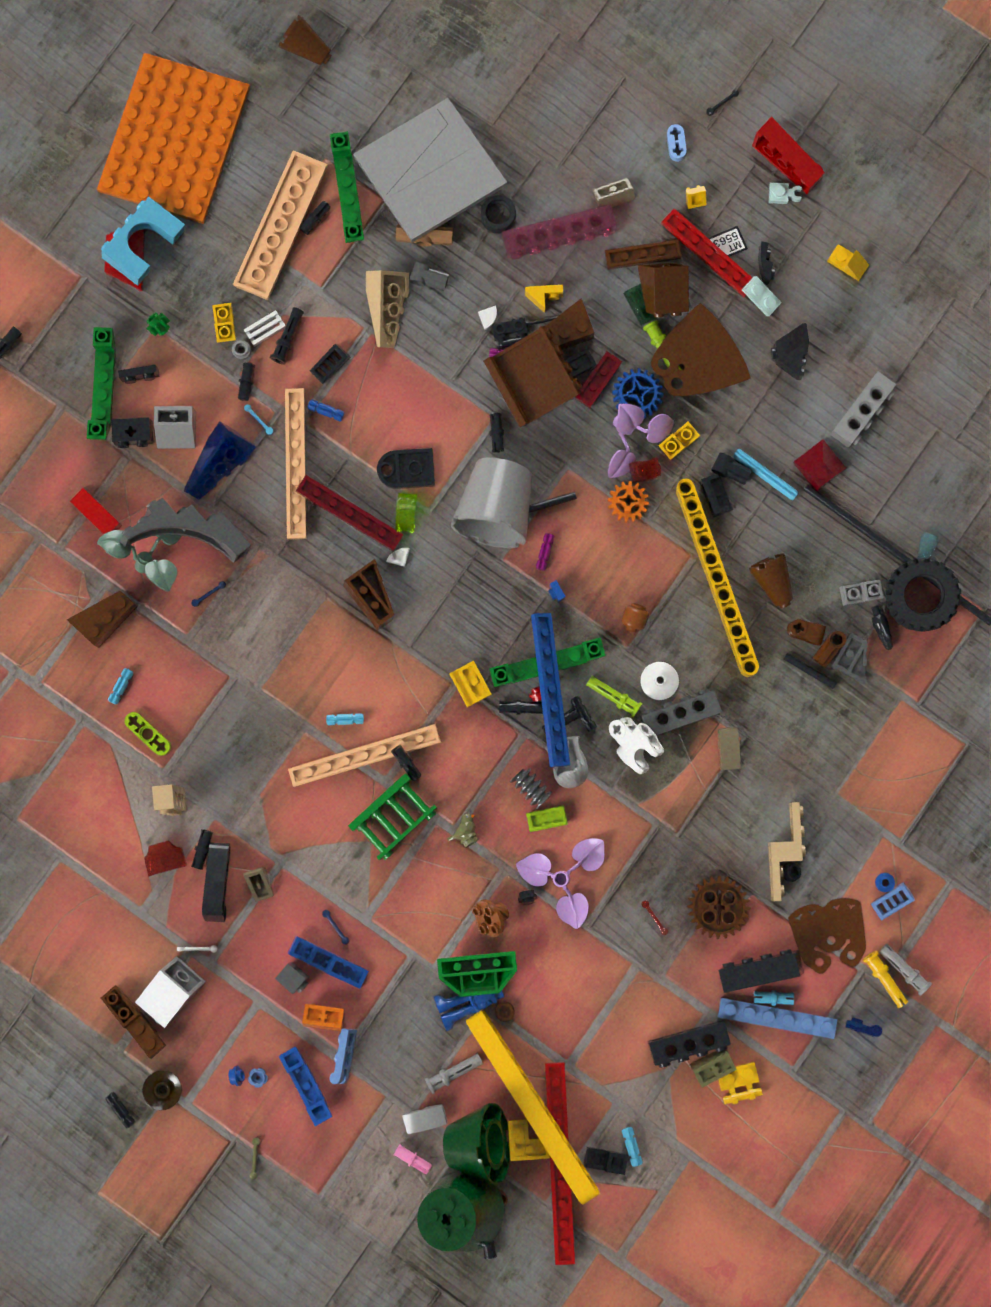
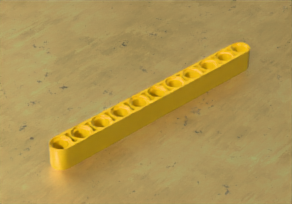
M682 479L676 487L679 503L739 670L743 676L751 677L759 669L756 655L694 483L690 479ZM687 485L690 491L684 493L681 491L680 486ZM692 502L696 505V509L691 511L687 508L686 504ZM700 520L703 527L695 528L693 521ZM699 539H708L709 545L702 546L699 543ZM706 556H713L715 558V563L708 564L706 562ZM712 574H720L722 581L715 582L712 579ZM720 591H725L728 594L727 600L719 598L718 594ZM725 610H733L735 616L728 618L725 615ZM733 627H738L741 630L740 636L732 634L731 630ZM745 645L748 650L747 654L739 653L738 646ZM745 663H751L754 666V671L747 672L744 668Z
M481 1010L466 1019L469 1029L579 1202L584 1205L598 1196L600 1192L595 1182L487 1013Z

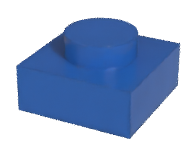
M557 580L550 583L548 592L553 600L557 599L558 603L565 600L566 596Z

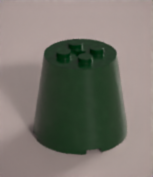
M459 1171L449 1173L435 1184L420 1204L417 1214L420 1234L430 1246L441 1251L470 1252L479 1250L491 1243L501 1230L504 1214L503 1199L496 1185L487 1184ZM449 1215L452 1216V1219L450 1221L448 1220Z

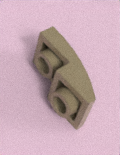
M737 727L718 729L721 770L741 769Z

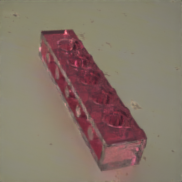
M610 204L503 231L502 241L507 259H519L525 254L535 255L544 249L555 250L560 245L566 244L570 246L580 240L590 241L595 239L596 236H610L613 232H616L617 225ZM597 221L600 223V226L593 227L591 223ZM580 226L582 231L576 232L572 228ZM560 230L564 232V235L559 237L554 233ZM539 235H543L546 237V239L544 241H539L536 237ZM520 240H526L528 244L522 246L518 242Z

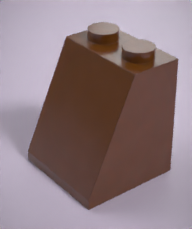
M677 263L638 265L646 313L653 314V317H665L667 313H671V316H681L682 312H689L688 265Z

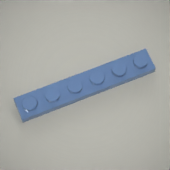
M726 998L720 999L717 1016L719 1018L831 1039L835 1037L837 1019Z

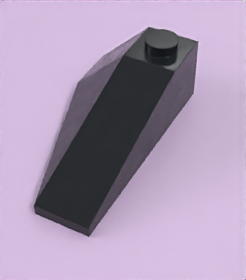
M802 323L777 340L773 348H771V357L775 359L776 365L796 380H801L804 376V368L801 369V367L806 365L805 355H807L809 347L807 324Z

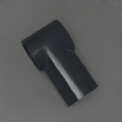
M719 453L711 469L715 474L719 473L721 477H729L743 485L746 484L752 472L751 469L735 462L734 458L725 453Z

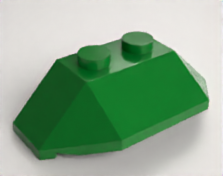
M515 951L437 959L439 979L460 997L500 993L517 972Z

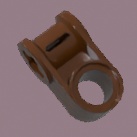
M801 619L794 620L788 624L787 633L790 637L821 646L826 626ZM796 625H798V628L801 629V631L797 633L796 629L793 628Z

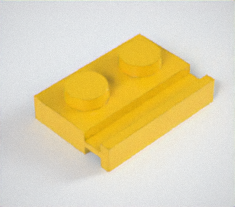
M474 661L449 673L467 708L492 695Z

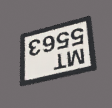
M738 226L708 238L729 257L748 249Z

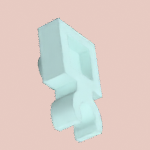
M770 183L769 203L787 204L788 199L800 202L801 196H795L794 192H801L802 187L795 186L789 189V183Z

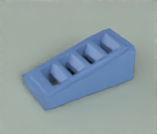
M905 882L872 902L871 905L882 921L915 901V898ZM902 890L904 892L905 896L907 897L905 900L903 899L899 891ZM893 895L897 896L900 901L899 904L896 903L892 897ZM886 899L890 900V902L894 906L893 908L889 907V905L885 901ZM881 902L887 910L885 913L879 906Z

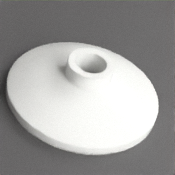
M655 662L644 669L640 682L642 690L647 696L655 700H664L676 692L679 685V677L671 665L665 662ZM658 677H662L664 679V682L662 684H659L657 682Z

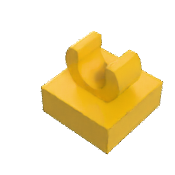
M697 185V188H687L686 204L688 209L706 205V190L704 186L700 187Z

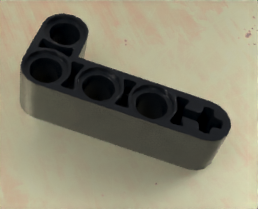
M210 842L202 903V916L206 922H225L226 920L225 897L230 861V843Z

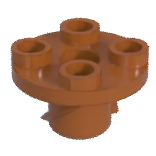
M483 899L472 907V913L478 923V930L482 935L487 934L490 937H497L502 934L504 921L509 918L508 908L503 903L494 904L489 900Z

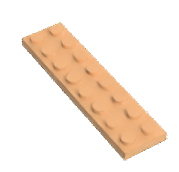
M294 150L292 151L234 280V287L269 300L299 233L300 226L303 224L328 168L326 163Z

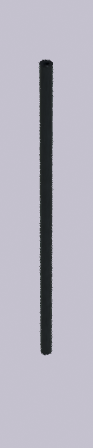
M810 485L805 487L804 491L902 563L911 560ZM923 577L940 590L939 586L935 581H933L930 578ZM960 595V605L990 626L991 617Z

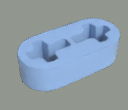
M674 124L667 131L668 151L670 158L673 161L679 162L686 155V142L683 128L678 124ZM674 130L678 133L676 141L674 135H671ZM677 145L679 151H682L679 156L675 153V148Z

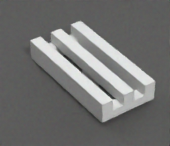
M275 310L245 328L244 331L255 347L285 329L286 326ZM276 317L275 320L271 321L270 323L266 324L265 326L250 334V332H252L253 330L257 329L258 327L262 326L263 324L267 323L268 321ZM277 323L280 324L279 326L275 327L266 334L254 340V337H256L257 335L268 330Z

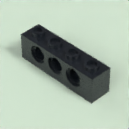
M721 1020L650 1040L648 1045L654 1065H659V1068L671 1065V1061L678 1060V1063L690 1060L689 1056L692 1055L702 1057L708 1055L710 1050L715 1049L716 1052L726 1050L727 1046L731 1045L725 1021ZM707 1034L713 1035L714 1038L713 1042L709 1045L704 1044L703 1041L704 1036ZM689 1039L695 1042V1046L691 1050L685 1049L684 1046L685 1042ZM674 1045L676 1052L673 1055H667V1046Z

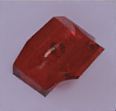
M169 840L150 845L148 853L144 857L148 877L187 866L183 848L176 847Z

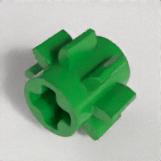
M154 313L147 319L149 326L146 329L154 336L157 334L163 336L170 328L167 324L170 320L162 313L159 315Z

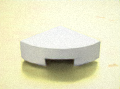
M496 305L478 312L484 331L489 329L496 319Z
M400 548L389 555L386 562L405 567L410 548Z

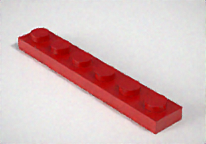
M674 208L663 219L661 224L745 298L747 295L742 289L752 277Z

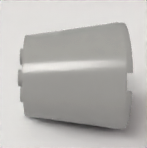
M481 458L477 460L452 518V529L465 538L469 536L477 538V542L484 545L500 548H517L519 544L524 545L527 540L532 473L524 466L505 459Z

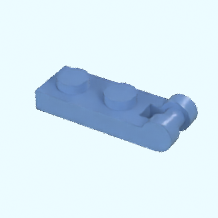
M342 1029L338 1036L339 1047L335 1055V1070L330 1075V1082L332 1084H345L348 1082L357 1030Z

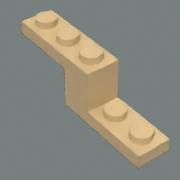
M800 802L789 803L791 842L768 843L771 901H782L781 897H784V885H781L780 877H783V866H780L779 862L803 861V857L806 856L805 845H802L801 838L804 837L805 832L804 826H801L800 818H803V806H800Z

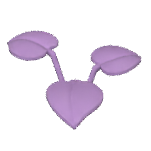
M619 404L618 415L614 418L613 425L619 432L618 435L622 438L626 450L620 449L613 455L608 468V477L616 478L625 475L635 464L636 457L630 452L624 435H630L636 428L644 433H648L647 440L649 442L658 443L669 435L673 428L674 420L666 414H659L651 419L648 429H644L638 426L644 419L643 410L632 404Z
M591 838L579 842L572 851V857L578 863L567 870V872L559 871L555 874L549 872L551 869L550 860L545 855L539 853L529 855L516 863L518 872L529 884L543 886L547 883L548 876H550L557 887H563L568 896L559 899L556 905L557 914L564 922L575 929H578L586 920L589 905L583 894L576 893L572 895L566 885L570 882L569 874L580 865L587 871H594L601 867L605 858L604 841L601 839Z

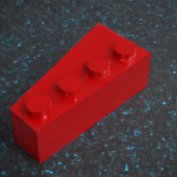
M772 116L756 132L752 147L796 186L802 187L804 193L808 194L822 180L825 174L823 168L818 163H815Z

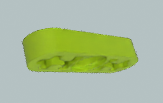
M136 712L126 715L125 725L153 752L160 756L169 754L171 743L146 719ZM131 717H133V718L138 717L137 722H138L140 725H143V723H145L146 725H144V726L141 727V728H139L138 726H136V725H134V724H133V725H130V724H131L130 718H131ZM145 729L153 731L151 739L146 740L143 737ZM157 736H159L160 738L157 741L162 744L166 743V750L158 751L159 746L156 743H153V745L150 743L154 742Z

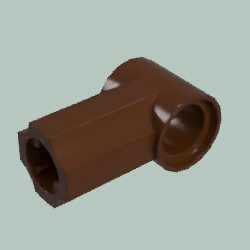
M841 631L830 633L812 658L826 668L841 647L845 645V634ZM833 635H838L841 638L839 645L833 644Z

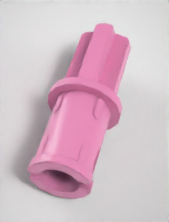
M399 1144L394 1153V1156L408 1163L409 1167L411 1165L424 1174H427L432 1167V1164L419 1157L417 1152L413 1153L401 1146V1144Z

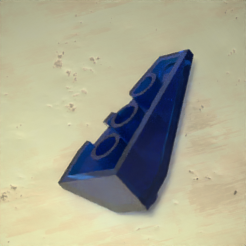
M219 421L207 439L187 481L184 492L200 500L217 486L218 481L232 474L231 471L238 465H243L256 446L233 428Z

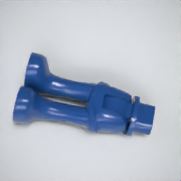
M501 991L496 994L466 997L457 995L451 998L436 995L433 998L439 1013H443L467 1001L471 1003L458 1010L440 1015L447 1032L453 1028L456 1021L470 1014L483 1011L493 1003H497L498 999L504 998V994Z

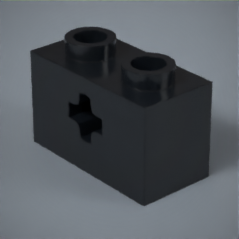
M149 417L111 419L112 442L118 448H129V445L148 447V444H153V422ZM132 430L136 432L133 434V437L129 435L132 434Z

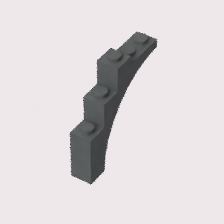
M163 498L150 502L147 505L145 516L140 518L135 526L127 527L122 532L120 541L124 547H127L138 540L151 536L166 534L182 535L210 544L233 563L247 554L251 546L222 512H219L217 515L212 514L205 520L193 505L187 508L183 507L176 513Z

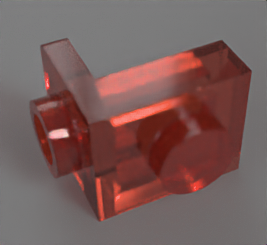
M657 457L629 464L633 482L650 481L661 476V466Z

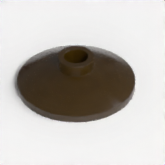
M160 1070L146 1078L142 1093L145 1102L151 1108L167 1110L175 1106L180 1100L182 1086L175 1074L166 1070ZM161 1086L167 1088L166 1093L160 1091Z

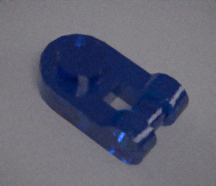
M853 1017L851 1021L847 1020L845 1025L847 1029L871 1037H878L882 1034V1028L879 1025L866 1026L863 1025V1020Z

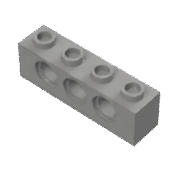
M878 371L830 435L848 448L851 444L856 445L862 437L859 434L862 429L867 430L873 422L871 420L874 414L878 416L884 408L882 405L884 400L887 399L889 401L894 395L895 391L893 388L896 384ZM871 393H878L880 395V399H874ZM866 407L869 410V414H863L860 408ZM849 422H855L858 429L850 428Z

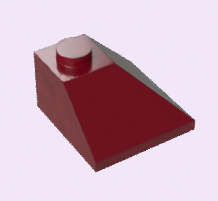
M824 439L793 462L817 491L847 469Z

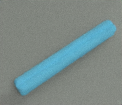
M741 449L734 453V459L751 469L752 472L789 499L794 500L798 495L796 489Z

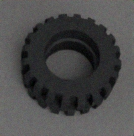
M918 558L903 563L894 570L886 583L887 587L884 596H886V607L889 609L890 616L896 620L895 622L906 629L919 632L936 630L950 622V619L957 613V608L961 603L960 594H962L958 585L960 582L958 578H955L951 568H947L946 564L935 561V559ZM917 577L930 578L940 588V602L934 610L928 613L913 611L905 601V589L909 582Z

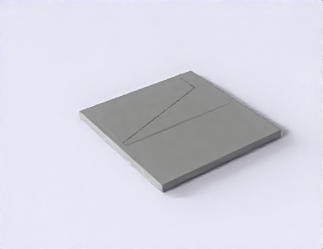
M446 98L353 154L355 160L411 242L416 241L508 185L501 172L449 98Z

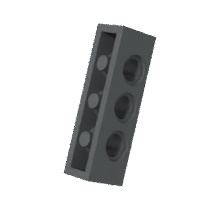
M709 689L698 692L697 697L691 698L689 695L680 698V703L673 705L672 702L661 705L662 709L655 711L654 708L646 710L640 718L642 723L649 726L658 736L722 713L715 691L709 692ZM698 701L703 704L701 712L694 709V702ZM677 708L684 709V718L676 716L675 710ZM660 714L667 717V723L664 725L659 724L657 721V716Z

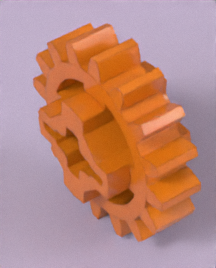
M623 481L621 482V487L615 485L616 491H610L609 494L612 497L608 498L607 502L612 504L608 506V509L614 510L611 515L617 514L618 521L624 518L625 523H627L628 519L635 522L636 516L641 519V512H647L644 506L649 505V502L645 501L648 498V494L643 495L645 488L638 489L639 483L632 486V481H629L628 485H625ZM626 490L624 495L617 497L620 492ZM633 491L636 492L640 498H636V496L633 494ZM627 498L632 502L630 506H627L626 502H624ZM617 506H620L624 511L621 512ZM640 507L636 512L631 514L632 509Z

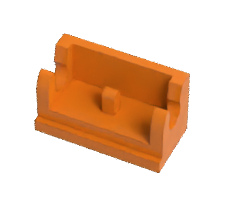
M305 1004L302 1024L305 1027L341 1031L343 1029L344 1009Z

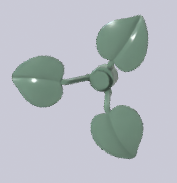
M122 530L107 532L99 538L97 544L112 557L118 559L126 558L132 550L133 560H136L134 565L136 571L145 573L149 580L162 590L170 591L177 577V568L172 562L165 559L159 561L156 559L152 560V554L160 540L167 545H173L181 539L182 535H158L150 552H141L138 555L132 544L124 547L120 542Z

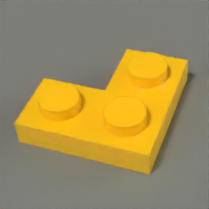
M527 1119L507 1121L510 1161L550 1158L540 1139H529Z

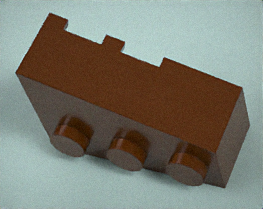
M118 591L72 616L67 621L94 646L99 648L138 606L126 594Z

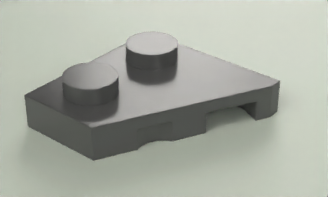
M849 633L845 645L840 649L831 667L864 685L866 682L868 642Z

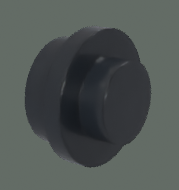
M787 863L783 867V877L786 881L795 882L800 878L801 869L795 863Z
M534 890L520 892L518 902L523 903V905L533 904L534 900L537 899V894L534 893Z

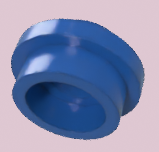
M881 873L875 879V886L881 892H890L895 886V880L892 875ZM884 879H887L889 882L887 886L882 884Z
M239 1066L229 1070L228 1077L231 1085L241 1086L245 1080L244 1071Z

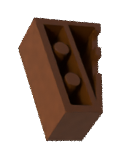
M582 298L545 326L550 328L554 335L552 339L555 345L558 344L562 350L594 339L595 332Z
M374 559L344 580L343 586L378 631L393 620L394 612L383 585L377 562Z

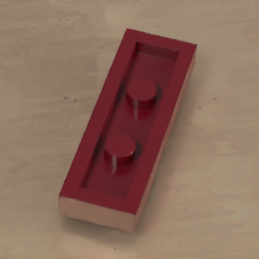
M606 351L580 389L582 393L576 396L575 399L591 409L621 366L622 361Z

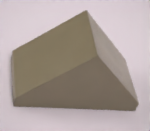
M265 867L243 873L255 902L274 896Z

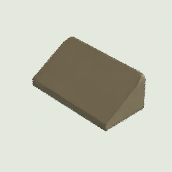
M628 178L593 189V194L600 211L635 199L634 189Z

